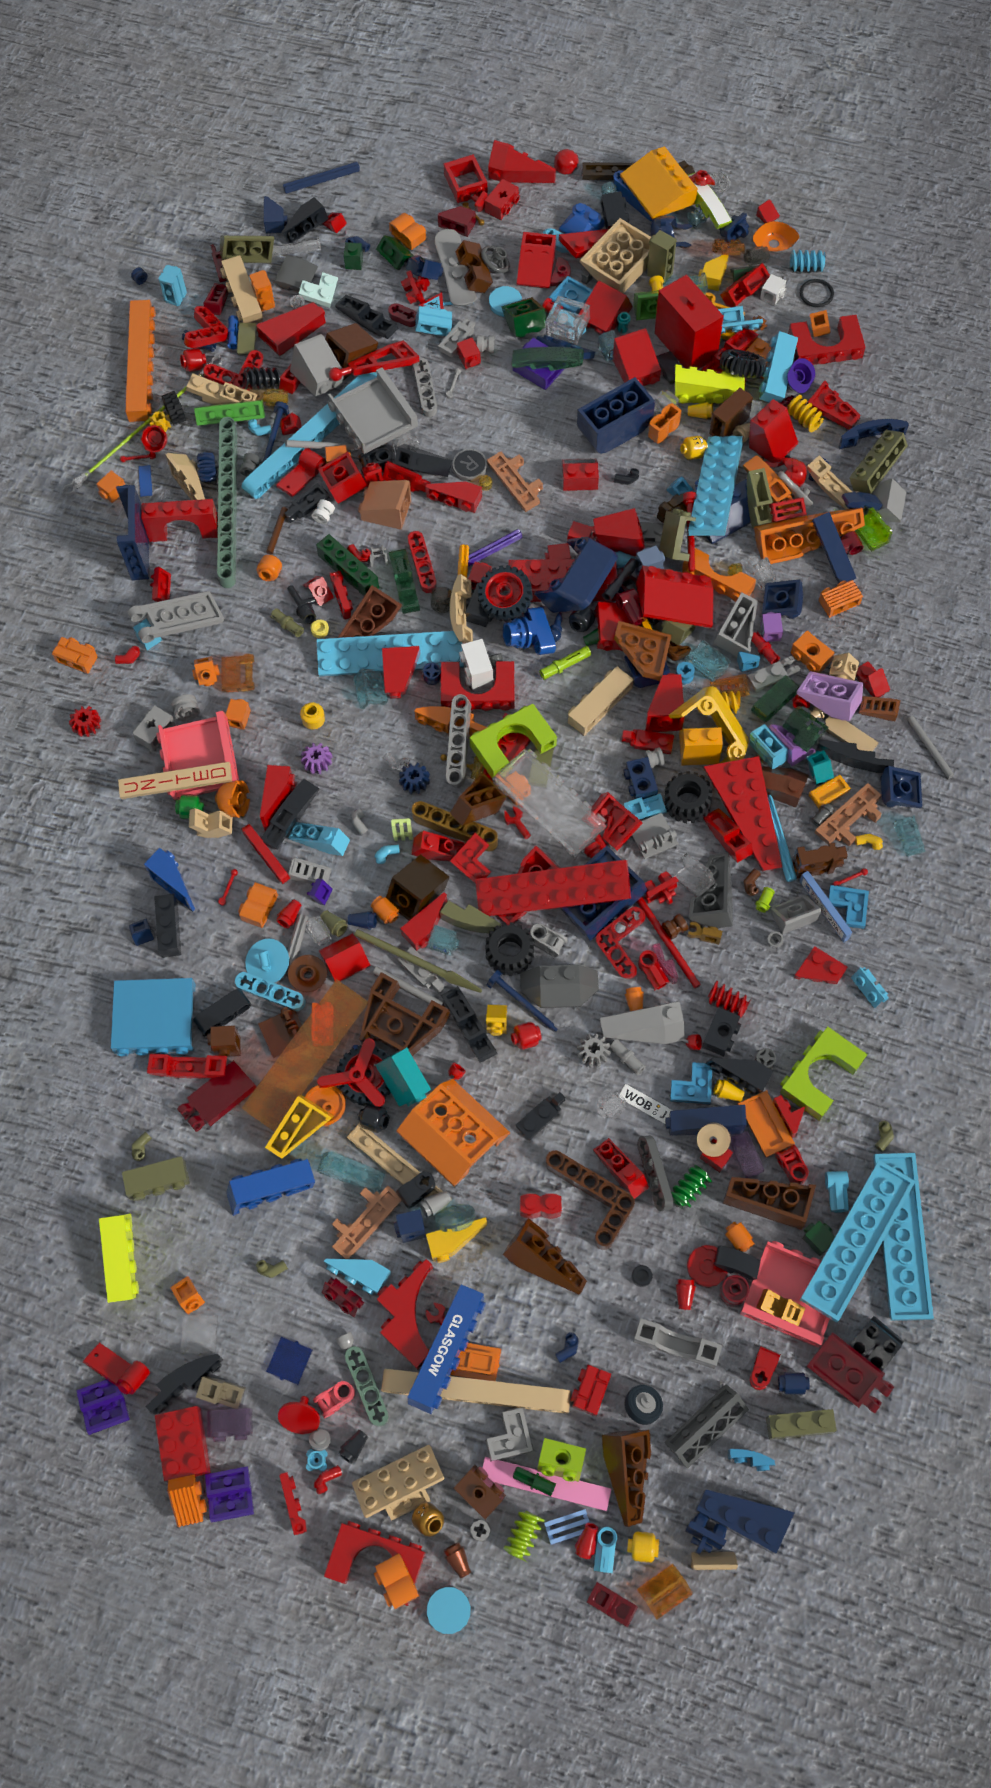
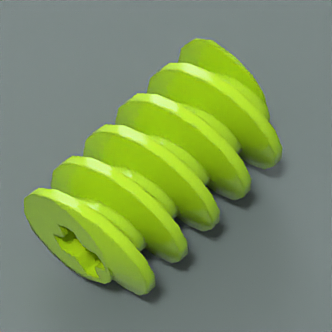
M525 1511L518 1512V1516L522 1521H514L518 1529H511L510 1532L515 1537H508L507 1541L511 1546H504L503 1549L508 1554L527 1562L523 1556H530L531 1553L526 1548L534 1547L530 1539H537L538 1536L534 1533V1530H541L537 1522H544L545 1520Z

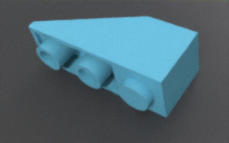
M299 822L295 823L288 837L290 840L339 856L344 855L350 839L339 828Z
M324 1260L328 1271L335 1275L338 1272L345 1276L344 1280L352 1285L360 1284L363 1286L362 1290L371 1296L374 1293H379L391 1275L389 1269L373 1260Z

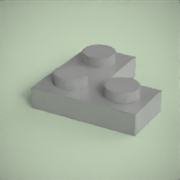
M523 1408L502 1412L501 1416L506 1434L485 1440L490 1462L533 1451Z

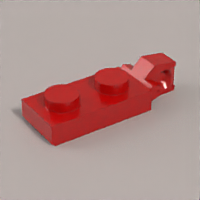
M389 461L385 463L383 480L385 481L408 480L410 481L411 492L420 490L426 492V485L431 484V482L422 479L421 475Z
M340 571L330 573L333 591L343 619L351 618L353 605L351 600L347 599L348 592L346 586L342 585L343 576Z
M633 729V731L623 730L622 742L630 743V746H633L634 749L654 751L655 748L660 747L663 754H671L674 735Z
M285 1472L279 1476L295 1536L307 1532L306 1520L298 1516V1512L302 1510L299 1498L294 1499L292 1490L296 1489L293 1476L289 1477L288 1472Z

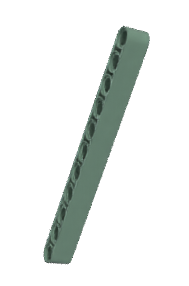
M224 417L219 422L217 574L221 586L231 588L236 583L237 430L233 418Z

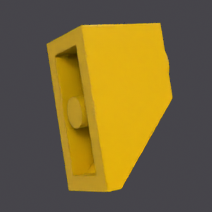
M729 254L721 255L705 263L704 268L700 269L698 275L700 287L719 291L727 268Z

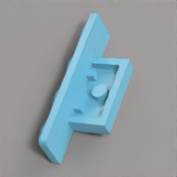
M743 306L718 309L724 316L721 334L727 330L739 332L742 331V328L755 330L759 329V326L763 324V319L744 321Z

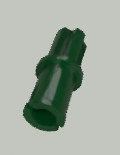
M516 1467L513 1473L514 1479L531 1486V1490L534 1488L551 1497L556 1483L539 1476V1473L533 1474L521 1467Z

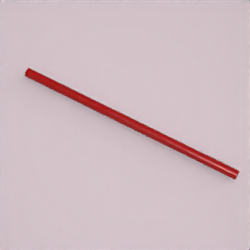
M598 831L591 834L595 841H600L603 848L608 846ZM643 897L636 901L637 904L644 911L645 916L694 989L698 988L701 983Z

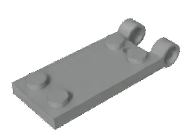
M210 591L141 606H133L127 612L132 622H138L147 617L151 627H144L138 632L143 643H149L158 637L216 625L224 621V617Z

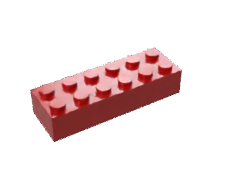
M575 559L509 560V565L511 568L517 567L518 570H522L524 575L526 574L532 587V601L530 602H541L535 595V592L548 590L552 580L564 578ZM616 562L592 601H605L602 594L617 577Z

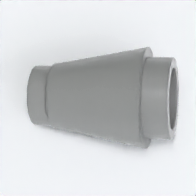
M443 1191L423 1198L419 1206L426 1217L430 1215L433 1217L451 1202V1198L447 1191Z

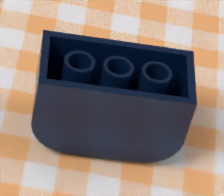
M634 377L577 409V427L598 453H607L639 435L649 426L651 419L654 417L655 400L637 378Z

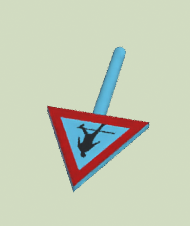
M441 292L418 306L444 309L443 306L453 304L451 302H443Z

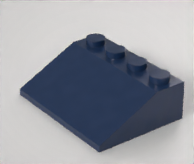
M605 846L584 865L619 861L621 859L608 846ZM629 866L631 899L560 908L589 941L595 938L602 929L617 919L648 892L644 881Z

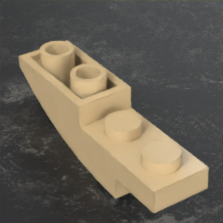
M193 373L186 387V391L201 396L202 401L213 405L255 401L257 398V394L227 382L221 385Z

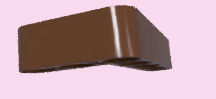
M553 1150L549 1152L546 1156V1167L550 1172L611 1208L595 1235V1245L601 1250L609 1249L633 1211L635 1204L633 1196L560 1151ZM551 1158H558L560 1164L554 1166L549 1161ZM574 1168L578 1171V1174L570 1176L567 1174V1170ZM586 1179H593L596 1184L588 1187L584 1181ZM609 1189L613 1195L609 1198L604 1197L602 1191ZM628 1200L631 1206L629 1208H622L619 1202ZM616 1217L620 1220V1224L613 1226L610 1224L609 1219ZM605 1234L610 1238V1241L608 1243H601L598 1237Z

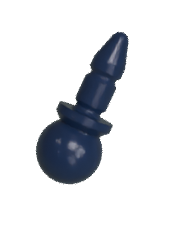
M561 612L555 617L554 624L550 625L555 642L561 638Z

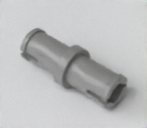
M618 1039L610 1045L609 1049L621 1059L620 1062L626 1064L637 1076L644 1071L646 1066L634 1056L632 1050L629 1051Z

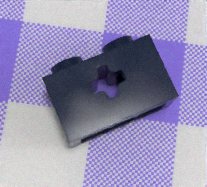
M420 1209L396 1215L397 1221L393 1222L397 1238H401L403 1243L426 1238Z

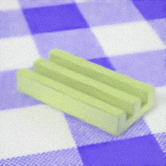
M411 819L391 820L394 841H398V837H401L402 841H405V837L413 840ZM403 823H407L408 832H404ZM396 824H399L400 832L398 833Z

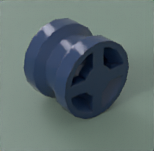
M431 662L423 667L425 683L436 685L441 681V668L438 664Z

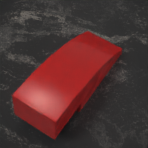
M761 263L720 294L727 307H736L746 297L751 296L766 283L770 274L765 265Z
M719 808L703 817L716 839L737 863L753 854L752 845L740 833V828Z

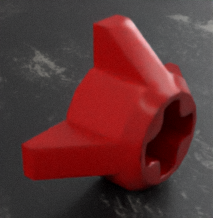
M699 170L689 177L693 183L701 186L707 184L715 185V181L704 170Z

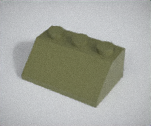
M221 235V260L240 255L243 263H271L274 236Z

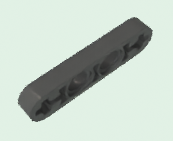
M651 1135L640 1136L637 1142L638 1151L655 1207L658 1211H669L673 1207V1197L656 1141Z

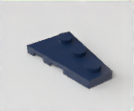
M545 333L544 336H537L536 338L558 353L575 360L593 359L596 353L595 351L568 343L565 340L556 339L551 334Z

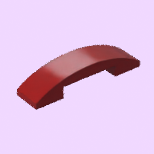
M149 1054L147 1074L174 1078L225 1076L227 1056L171 1057L169 1054Z

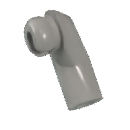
M360 809L352 811L350 814L352 824L362 836L368 831L360 820L364 814Z

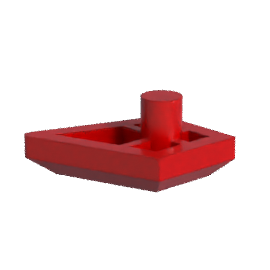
M483 191L480 196L476 194L473 196L472 201L476 202L474 204L475 211L481 212L485 208L484 200L489 196V193Z

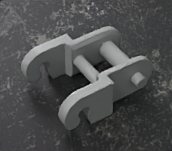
M383 545L381 548H373L371 546V549H369L372 552L370 555L371 567H373V561L376 557H383L387 566V553H384L386 548ZM380 551H382V553H383V554L374 555V552H380Z

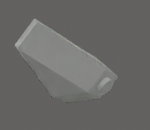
M679 1001L599 1018L603 1037L659 1044H669L685 1040L684 1020Z

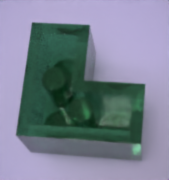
M804 706L796 707L782 726L795 736L792 742L807 753L817 745L829 728L823 719L811 715V711Z

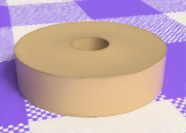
M719 1123L706 1124L698 1132V1147L708 1156H720L730 1146V1134ZM712 1136L716 1137L717 1143H712L710 1138Z

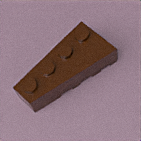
M731 1177L722 1204L802 1230L808 1218L816 1185H799V1183L792 1182L787 1184L771 1180L766 1182L759 1181L758 1179Z

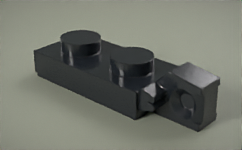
M318 483L291 502L292 505L289 507V510L284 513L285 519L291 523L297 518L304 517L317 507L320 500L329 499V493Z
M561 1092L553 1097V1099L550 1096L547 1097L516 1124V1128L530 1141L559 1115V1112L562 1110L559 1106L565 1102L566 1097Z

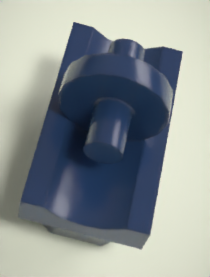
M742 212L739 216L733 215L731 217L732 223L719 229L720 235L726 239V244L730 245L739 236L745 238L749 234V225L746 221L747 213Z
M698 1513L685 1529V1532L693 1535L690 1542L698 1546L695 1553L700 1555L702 1549L710 1553L713 1547L721 1550L727 1541L724 1539L727 1528L716 1523L712 1532L707 1530L705 1525L708 1518L701 1513Z

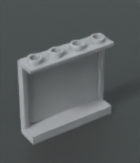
M382 367L376 370V378L334 399L331 393L328 394L330 410L336 413L338 422L345 426L347 435L349 437L352 436L357 449H361L364 454L418 427L417 415Z

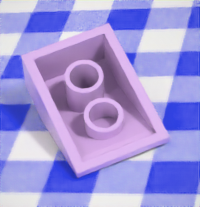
M810 671L797 690V694L829 716L850 721L862 702L863 683Z

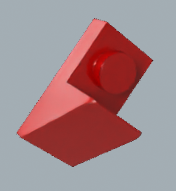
M869 661L858 667L855 677L859 682L863 683L864 688L872 697H881L890 691L882 668L876 671Z
M782 1095L774 1098L773 1103L791 1137L794 1138L798 1131L805 1106L790 1112L791 1106L788 1100H784Z

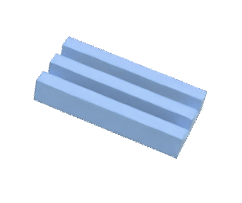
M586 1509L545 1522L544 1524L550 1544L552 1545L580 1536L584 1529L553 1539V1534L583 1524L586 1525V1523L590 1522ZM583 1515V1520L553 1530L550 1529L551 1525Z

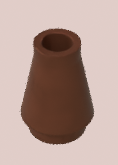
M457 1542L444 1550L446 1555L444 1558L460 1579L471 1573L464 1546Z

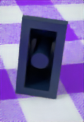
M264 196L266 234L282 233L288 224V216L284 215V209L268 196Z
M420 257L416 274L424 278L438 280V277H441L443 273L442 263Z

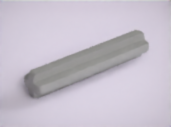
M298 915L288 947L289 966L298 956L309 920L307 915Z

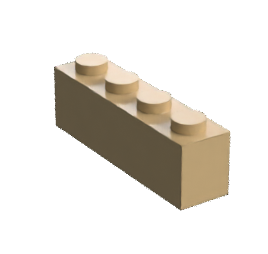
M241 256L221 261V275L223 279L226 278L227 280L225 285L228 293H232L231 301L233 307L237 306L238 311H236L238 320L242 321V323L262 322V312Z
M618 666L613 671L609 670L601 683L597 682L589 694H585L580 703L569 710L568 724L585 736L633 688L634 679Z

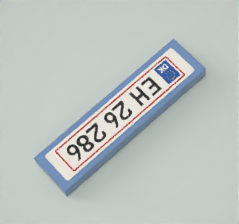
M808 871L803 873L799 881L814 903L821 908L822 914L843 943L849 940L852 934L851 929Z

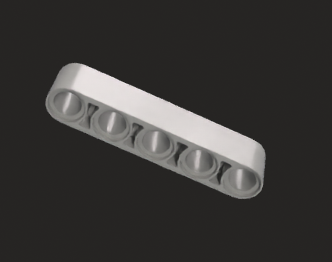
M458 694L452 699L446 780L455 788L461 787L465 782L471 703L462 694ZM459 701H466L463 708H457ZM458 719H464V724L461 727L456 726ZM457 737L463 738L460 745L454 744ZM460 755L461 761L458 764H454L453 758ZM454 774L460 775L457 782L451 781Z

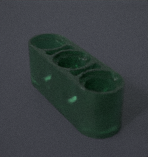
M785 675L753 705L751 712L766 723L797 694L800 686Z

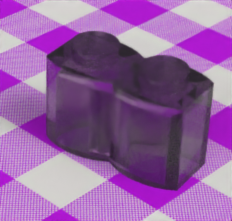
M251 1408L207 1411V1438H213V1442H226L227 1437H234V1441L247 1440V1436H253Z

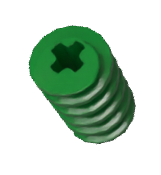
M694 1165V1168L690 1167L688 1169L689 1174L685 1173L683 1175L684 1180L680 1179L678 1181L679 1186H673L674 1192H671L673 1203L681 1209H684L683 1206L691 1207L689 1199L696 1202L694 1194L702 1195L699 1188L707 1189L704 1184L705 1181L712 1183L708 1174L697 1165Z

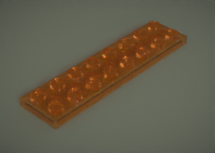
M336 979L248 1098L242 1110L275 1132L296 1098L304 1093L363 1012L368 1001Z

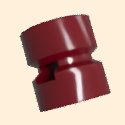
M731 1275L725 1279L719 1292L721 1300L726 1305L737 1307L745 1301L750 1290L749 1284L744 1277Z

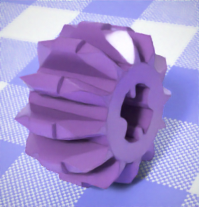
M321 742L318 746L312 743L311 748L306 746V751L301 753V763L304 765V769L306 771L310 770L312 774L318 771L321 775V770L327 771L328 766L332 765V753L329 752L327 746L323 747Z

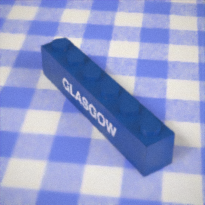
M462 1284L460 1285L407 1397L408 1405L432 1414L434 1408H439L442 1401L440 1395L443 1389L447 1390L451 1381L450 1373L458 1367L460 1362L458 1356L461 1351H465L469 1342L467 1337L476 1328L478 1313L482 1314L486 1302H484L483 1293Z

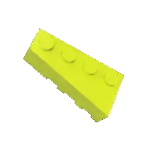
M677 364L675 367V403H723L739 388L744 390L745 377L731 375L726 372L718 374L710 369H707L706 372L698 371L697 367L685 369L682 368V365Z
M131 1213L99 1218L107 1302L134 1299L136 1294L139 1293L138 1281H135L137 1266L134 1260Z

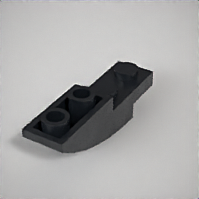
M303 779L270 821L271 824L261 839L278 850L320 788Z
M218 1354L195 1359L175 1369L156 1384L161 1392L145 1407L154 1415L162 1413L169 1406L168 1402L173 1397L177 1398L184 1392L185 1389L183 1387L185 1385L191 1390L194 1388L198 1389L202 1377L215 1373L222 1366L221 1362L224 1359Z

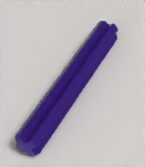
M516 529L469 554L468 567L473 565L474 562H478L522 539L521 531Z

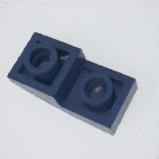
M850 492L844 493L841 496L845 506L849 509L866 507L870 510L873 508L879 511L882 507L878 497L873 494Z

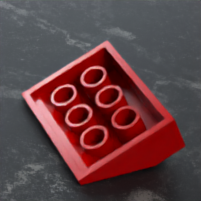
M642 565L636 586L643 617L712 628L713 585L710 577Z

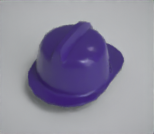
M797 359L787 374L789 386L797 393H805L814 381L815 369L807 359Z

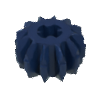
M212 452L198 453L197 466L200 481H215L217 474L214 454Z
M418 762L415 766L409 763V768L403 766V772H399V785L402 786L403 790H409L410 794L413 791L419 794L420 789L426 791V785L430 784V773L426 771V767H420Z

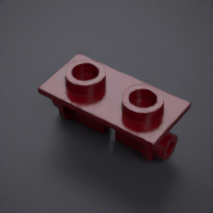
M331 1277L328 1282L324 1283L321 1293L324 1294L328 1301L337 1304L344 1313L355 1317L357 1310L364 1305L362 1297L352 1290L347 1295L344 1294L348 1287L337 1278L333 1279Z

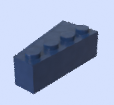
M710 1490L703 1491L694 1510L771 1554H777L795 1512Z

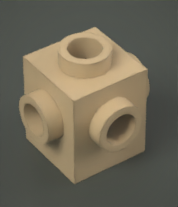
M849 652L835 655L829 675L854 681L859 661Z

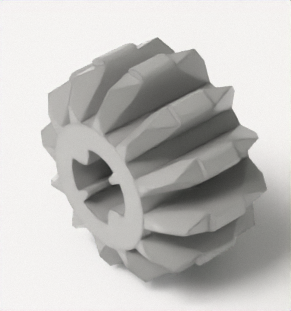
M596 1033L594 1038L590 1034L587 1035V1040L581 1038L580 1043L582 1045L577 1046V1050L580 1051L577 1056L578 1058H583V1064L589 1062V1067L591 1068L593 1063L600 1067L601 1061L607 1062L606 1056H610L611 1051L607 1050L610 1048V1044L604 1043L605 1037L599 1040ZM592 1048H596L595 1053H591Z

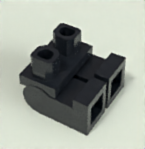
M873 1316L848 1345L863 1357L875 1346L866 1359L883 1371L901 1348L904 1340Z

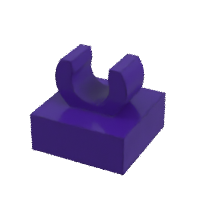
M316 879L315 883L311 884L312 889L310 892H307V895L318 904L325 905L333 888L323 879Z

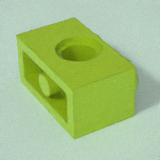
M544 1438L537 1471L545 1476L554 1475L562 1477L568 1482H579L586 1448ZM556 1460H564L566 1463L559 1464Z

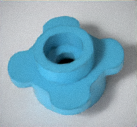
M308 1450L306 1453L308 1457L306 1469L308 1471H325L327 1469V1451Z

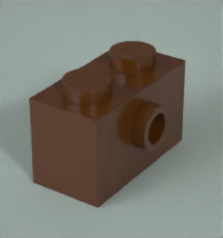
M235 1026L211 1027V1034L207 1035L208 1046H211V1051H214L216 1056H241V1037Z
M475 1464L454 1487L484 1519L494 1511L506 1496L502 1486L497 1482L493 1483L488 1478V1473L480 1466L477 1467Z

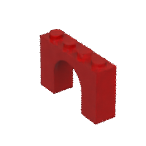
M857 315L841 316L839 318L837 329L841 342L834 346L817 344L811 338L807 321L790 323L788 334L798 337L794 360L803 358L810 361L812 365L863 358L866 347Z
M213 499L142 503L141 519L150 542L167 541V523L176 520H185L196 524L199 527L202 539L218 538V515Z
M496 661L495 684L489 691L482 694L470 693L461 686L459 662H441V707L451 708L452 699L456 695L462 694L470 701L471 710L482 709L489 711L501 709L506 711L515 709L514 661ZM459 701L457 708H463L466 701Z
M348 1521L347 1525L341 1524L324 1577L347 1584L357 1555L367 1547L380 1546L386 1549L392 1557L397 1554L401 1555L416 1585L426 1553L421 1551L422 1546L410 1542L409 1546L400 1544L402 1539L389 1535L388 1539L380 1537L381 1532L371 1528L368 1529V1532L360 1530V1525Z

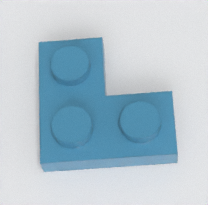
M830 885L828 899L834 907L847 908L845 922L848 927L865 928L869 891Z
M693 1062L691 1081L671 1080L670 1101L710 1105L712 1089V1070L710 1066L705 1063Z

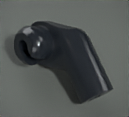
M632 468L626 476L615 474L614 482L630 485L638 480L639 470Z

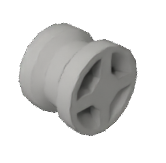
M660 747L655 748L654 751H645V757L649 758L651 768H654L656 765H664V756Z

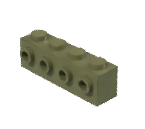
M885 430L849 477L854 491L872 494L908 445L903 432Z

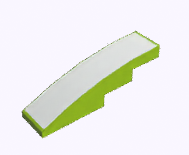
M694 183L698 188L695 206L701 207L705 217L711 218L715 228L719 229L732 223L725 207L708 184L701 186Z

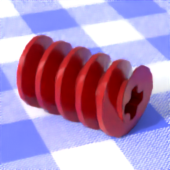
M716 980L708 995L709 1004L712 1005L716 1001V1008L724 1005V1010L731 1008V1013L735 1014L738 1012L740 1018L743 1017L751 999L747 1002L746 994L739 998L740 991L733 995L732 987L725 991V984L718 987V981Z

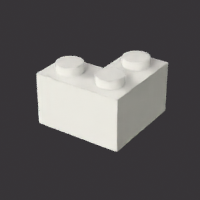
M483 639L461 644L462 652H459L461 662L466 664L464 671L467 687H471L472 693L492 688L493 669Z

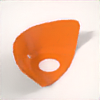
M771 221L759 227L753 235V242L763 251L776 252L792 247L800 236L791 226L783 222ZM777 240L779 246L772 248L769 246V241Z

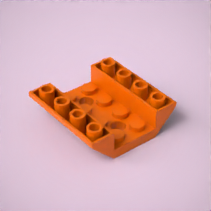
M454 1079L439 1084L411 1110L396 1130L406 1142L454 1187L469 1173L470 1167L493 1145L497 1147L510 1134L496 1118ZM439 1107L444 1108L446 1114L438 1115L435 1109ZM472 1135L475 1138V1142L468 1143L464 1137Z

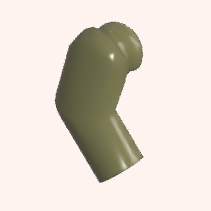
M886 1120L881 1121L878 1125L881 1138L875 1144V1147L881 1152L894 1139L892 1126Z
M146 1132L132 1144V1157L135 1161H142L145 1158V1145L152 1139Z

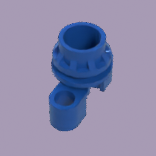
M542 607L527 608L524 617L514 618L511 622H506L503 625V639L506 646L526 649L532 643L537 655L555 653V640Z

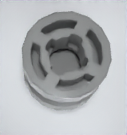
M477 335V347L480 353H483L484 350L494 353L495 336L484 338L483 335Z

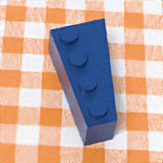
M300 1158L291 1161L290 1164L285 1166L282 1164L274 1165L267 1171L262 1169L256 1170L249 1176H235L229 1181L226 1195L234 1216L239 1214V1209L244 1207L251 1210L264 1200L271 1203L281 1198V1194L285 1193L286 1196H290L313 1188L315 1179L309 1160H302Z

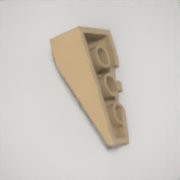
M167 453L165 456L171 475L191 500L205 499L196 470L198 466L193 459L190 460L185 454Z

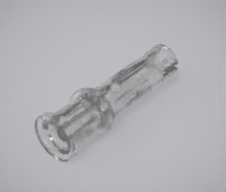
M317 236L315 239L309 240L304 238L301 242L273 246L272 256L298 252L308 254L310 251L317 250L322 252L320 237Z

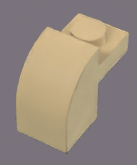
M194 808L190 810L189 828L196 830L197 836L224 837L232 834L233 817L220 810L207 814Z

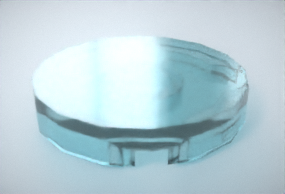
M468 1204L446 1207L435 1216L436 1226L443 1232H448L447 1229H452V1231L463 1230L474 1222V1218H476L475 1209Z

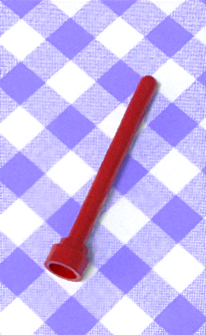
M686 492L683 494V503L687 507V512H690L692 515L697 493ZM687 520L688 554H690L688 571L693 572L695 570L694 536H689L690 521Z

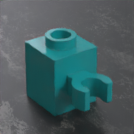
M824 750L816 751L815 754L807 756L810 774L816 784L834 778L831 760Z

